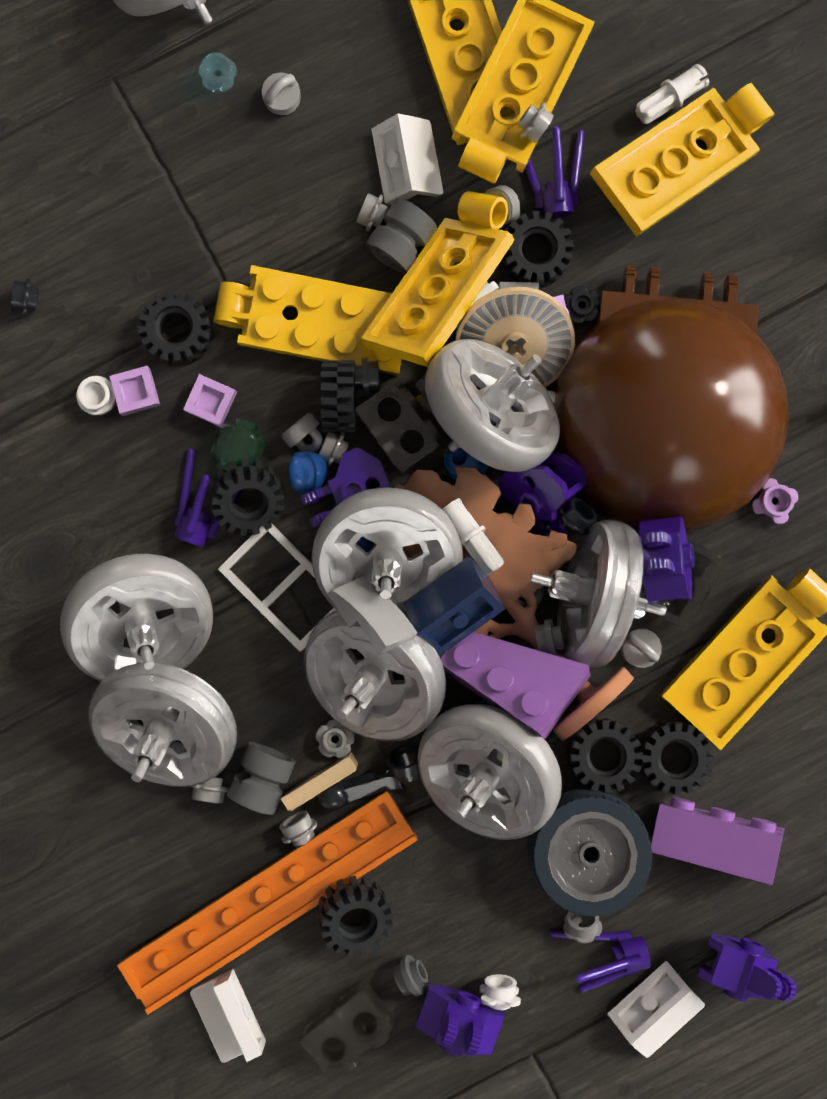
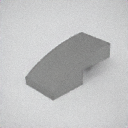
M363 577L331 589L328 595L349 628L359 624L379 655L411 641L417 634L415 628L390 598L383 599L380 596L381 591H376L375 585Z

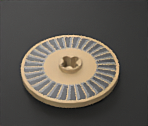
M528 287L502 288L478 299L469 307L459 322L455 341L476 339L488 342L508 352L523 364L533 354L538 355L541 358V363L532 373L544 387L559 377L563 368L572 357L575 347L574 328L566 309L549 294ZM519 338L522 339L521 346L513 344L511 347H508L509 339L512 341H517Z

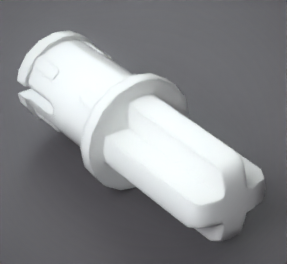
M695 64L677 78L663 81L660 89L637 103L635 110L637 117L640 118L642 123L648 124L672 108L675 110L681 108L684 100L701 89L708 87L709 78H705L702 81L699 80L708 75L701 65Z
M460 498L452 501L442 509L453 522L460 537L462 547H465L486 575H490L497 571L504 564V560L485 535V526L477 524L462 504Z

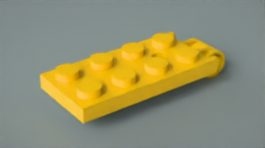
M407 0L453 133L502 33L492 0ZM454 19H459L464 23V27L458 31L453 30L449 25L450 22ZM503 108L500 111L501 117L505 120H510L515 116L511 108ZM461 137L459 142L456 141V144L458 146L467 143L469 140Z
M551 0L517 1L453 132V140L459 142L461 137L469 140L458 167L493 184L497 181L506 159L517 163L515 170L523 173L538 140L534 143L527 137L522 138L520 136L522 128L517 124L531 104L538 108L541 103H545V109L552 113L592 31L594 21ZM503 108H511L515 116L510 120H505L501 117L500 111Z
M752 83L745 85L737 91L726 103L716 89L712 88L595 166L590 175L637 237L755 156L760 148L751 138L750 134L766 124L775 113ZM696 140H703L707 145V150L699 148Z
M467 191L462 195L458 204L460 221L444 218L361 337L367 349L426 367L429 366L433 357L442 349L514 242L512 234L508 231L499 230L504 225L508 215V204L503 197Z
M251 265L250 275L252 276L250 287L234 282L220 283L213 322L225 327L242 329V335H238L237 344L318 361L355 360V366L362 365V357H368L369 361L379 362V373L399 375L402 359L367 349L361 340V337L392 293ZM286 307H294L298 312V316L294 320H287L283 316V310Z
M806 568L799 573L786 590L777 582V579L769 575L660 693V696L695 729L701 731L706 736L705 738L717 749L722 750L827 635V626L816 619L827 612V583L810 568ZM767 628L772 629L775 633V638L771 643H765L762 640V632Z

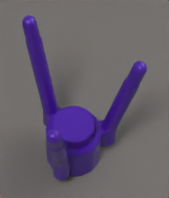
M558 126L552 128L554 181L546 183L545 191L542 192L530 159L525 167L535 196L536 210H543L544 216L546 212L551 213V219L571 216L574 214V207L578 206L577 190L584 131L582 129L577 131L569 188L568 182L563 181L560 128Z
M189 448L184 466L178 514L174 525L177 526L174 537L204 547L207 537L215 539L220 525L217 522L216 516L211 523H208L210 515L201 512L210 480L208 475L202 476L193 506L188 508L195 450ZM243 489L233 494L232 501L234 503L241 495Z
M564 930L549 931V936L552 938L570 939L565 935ZM630 930L601 932L600 936H595L594 940L617 941L618 945L611 947L613 963L575 976V981L582 983L591 980L580 985L579 990L584 993L621 977L636 974L638 970L650 968V956L644 938L642 936L632 938Z

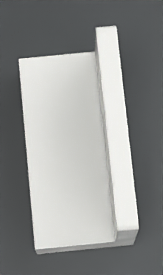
M396 114L371 129L385 204H393L396 198L407 200L417 194L438 197L443 194L434 138L429 120Z
M665 961L615 1006L608 1015L628 1042L648 1058L702 1010L705 1004L689 988L674 968Z
M234 969L192 988L190 995L222 1063L228 1062L242 1054L247 1062L262 1055L266 1040Z

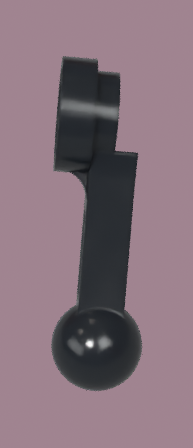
M404 745L394 749L386 757V768L343 781L340 780L318 794L319 803L329 811H337L342 809L347 802L392 789H402L400 782L408 783L420 778L417 762L419 746Z

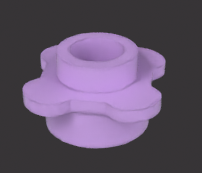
M770 478L762 487L763 490L759 498L753 501L752 508L756 514L764 513L772 517L774 523L782 524L789 519L788 513L798 501V493L795 489L780 485L776 479ZM773 498L778 499L779 502L777 505H774L772 503Z

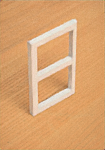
M273 524L272 528L267 531L262 525L259 528L260 534L252 535L218 570L301 652L340 612L333 608L300 640L268 608L306 570L314 578L315 576L312 563ZM269 531L300 565L273 592L261 601L230 569Z

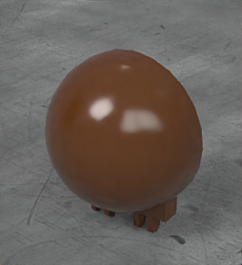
M626 265L623 274L622 292H601L599 295L600 304L598 306L599 314L596 318V325L574 347L572 357L557 378L554 391L556 394L554 405L559 417L560 434L555 450L556 453H566L585 469L588 484L578 494L602 515L625 527L639 530V525L642 521L681 516L684 520L686 532L716 524L741 509L768 482L784 449L789 426L788 393L777 361L764 341L757 335L759 305L737 303L738 276L727 274L723 284L722 302L712 301L714 274L709 272H703L699 299L658 296L660 269L650 267L646 276V294H635L636 267L634 265Z

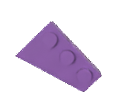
M476 632L471 633L446 651L439 660L445 673L490 705L505 710L544 739L547 738L591 676L589 665Z
M671 797V802L664 801L659 805L651 843L652 853L773 885L785 828L778 827L776 823L752 817V820L735 817V812L722 808L711 807V811L694 808L695 802L678 797Z

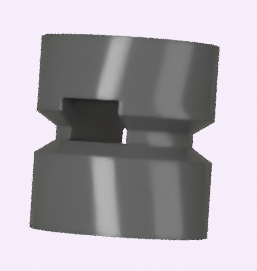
M396 198L383 217L386 226L378 225L365 243V247L375 258L392 270L406 274L416 260V247H424L436 231L437 226L420 208L407 200Z
M249 742L240 762L244 771L235 774L227 796L246 808L263 814L274 815L283 794L279 786L288 782L296 760L269 746Z

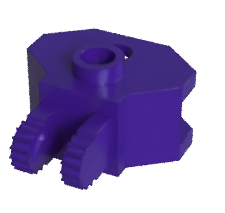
M355 448L342 454L336 477L328 480L329 485L301 496L304 505H312L334 495L338 505L346 498L367 490V484L371 481L378 482L380 484L379 488L390 487L381 461L360 448ZM330 511L321 512L310 519L312 527H319Z
M552 452L544 462L533 469L522 472L506 471L498 480L501 495L516 508L519 503L531 504L535 516V525L532 527L534 535L550 536L551 530L558 533L567 534V540L571 538V534L560 523L562 515L559 512V508L564 504H568L588 484L583 467L566 453ZM547 462L554 466L555 472L547 467Z
M679 516L640 522L638 538L643 551L642 580L647 602L656 604L662 600L680 598L682 600H692L691 568L695 567V558L692 543H688L683 518Z
M710 933L708 946L718 950L713 968L706 964L699 965L697 971L699 978L723 988V993L742 1002H747L748 997L767 1000L777 999L784 1002L795 999L796 991L798 990L796 988L797 984L794 983L795 980H792L791 977H787L786 974L776 969L778 960L774 959L770 952L765 950V946L744 937L738 939Z
M429 984L420 1015H417L415 1021V1028L434 1039L435 1043L439 1044L440 1049L450 1055L462 1056V1053L472 1057L476 1054L491 1055L505 1016L502 1010H495L482 1004L481 998L469 992L459 991L448 986Z

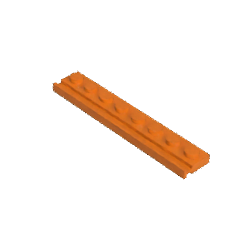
M389 791L381 792L316 834L309 842L296 847L121 960L117 966L137 999H141L146 1007L145 1011L149 1015L319 905L318 901L321 896L327 898L325 890L329 886L334 890L338 889L336 881L342 879L344 885L350 884L349 877L356 876L359 879L416 842L418 837L409 826L408 821Z

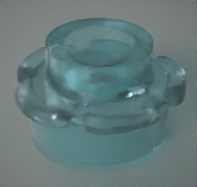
M221 53L207 55L199 67V75L203 78V86L212 92L229 90L234 85V77L237 76L235 63ZM221 71L222 74L221 76L217 77L215 76V72Z

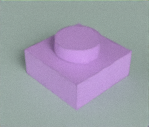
M148 366L109 376L118 410L122 416L161 406L152 372Z
M199 374L183 410L222 427L237 392L228 386Z

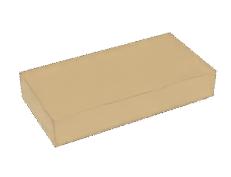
M350 752L345 757L338 759L285 792L281 800L287 810H294L355 772L358 766L357 760L352 752Z

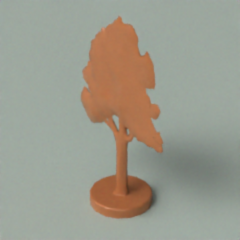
M457 466L455 468L457 473L455 485L442 481L438 473L432 470H416L407 484L404 486L397 484L394 488L418 493L433 501L441 509L460 498L462 504L477 524L485 526V535L504 560V564L497 571L487 576L491 579L505 609L516 622L513 624H499L489 620L474 632L488 636V632H492L494 634L489 637L496 639L507 635L518 636L528 642L535 650H538L535 625L539 624L535 617L537 604L534 593L537 589H541L544 586L529 582L530 574L534 572L551 577L555 570H559L566 561L573 559L577 551L576 544L567 540V534L558 533L551 530L550 536L529 533L528 531L535 525V516L531 504L519 503L514 515L509 513L497 514L492 509L501 494L500 489L476 468ZM420 544L403 547L408 557H412L422 551ZM463 546V560L467 557H470L473 560V558L470 556L468 551ZM520 596L525 598L527 607L524 608L519 603L518 599ZM559 650V657L568 659V658H567L565 655H563V654L561 653V651ZM620 667L596 686H593L587 680L577 694L578 702L560 718L554 726L553 732L561 741L573 735L611 703L632 682L634 677L625 667Z

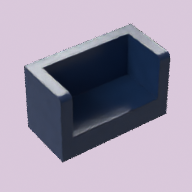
M470 557L464 559L404 603L411 624L417 631L416 635L438 656H441L505 610L491 579Z

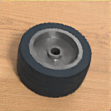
M574 789L561 793L558 806L552 817L541 829L528 837V859L538 885L550 900L571 913L596 917L597 915L604 916L617 912L637 898V895L641 893L646 885V880L649 878L652 865V848L648 832L639 816L625 802L610 793H604L601 790L597 792L591 789ZM587 848H596L594 854L584 857V851Z

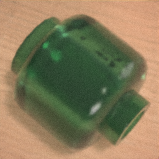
M236 418L234 425L222 424L219 426L210 451L211 460L217 463L216 470L223 467L226 471H229L228 462L233 460L236 467L242 466L241 458H248L249 465L252 466L255 459H262L266 447V439L256 433L258 425Z

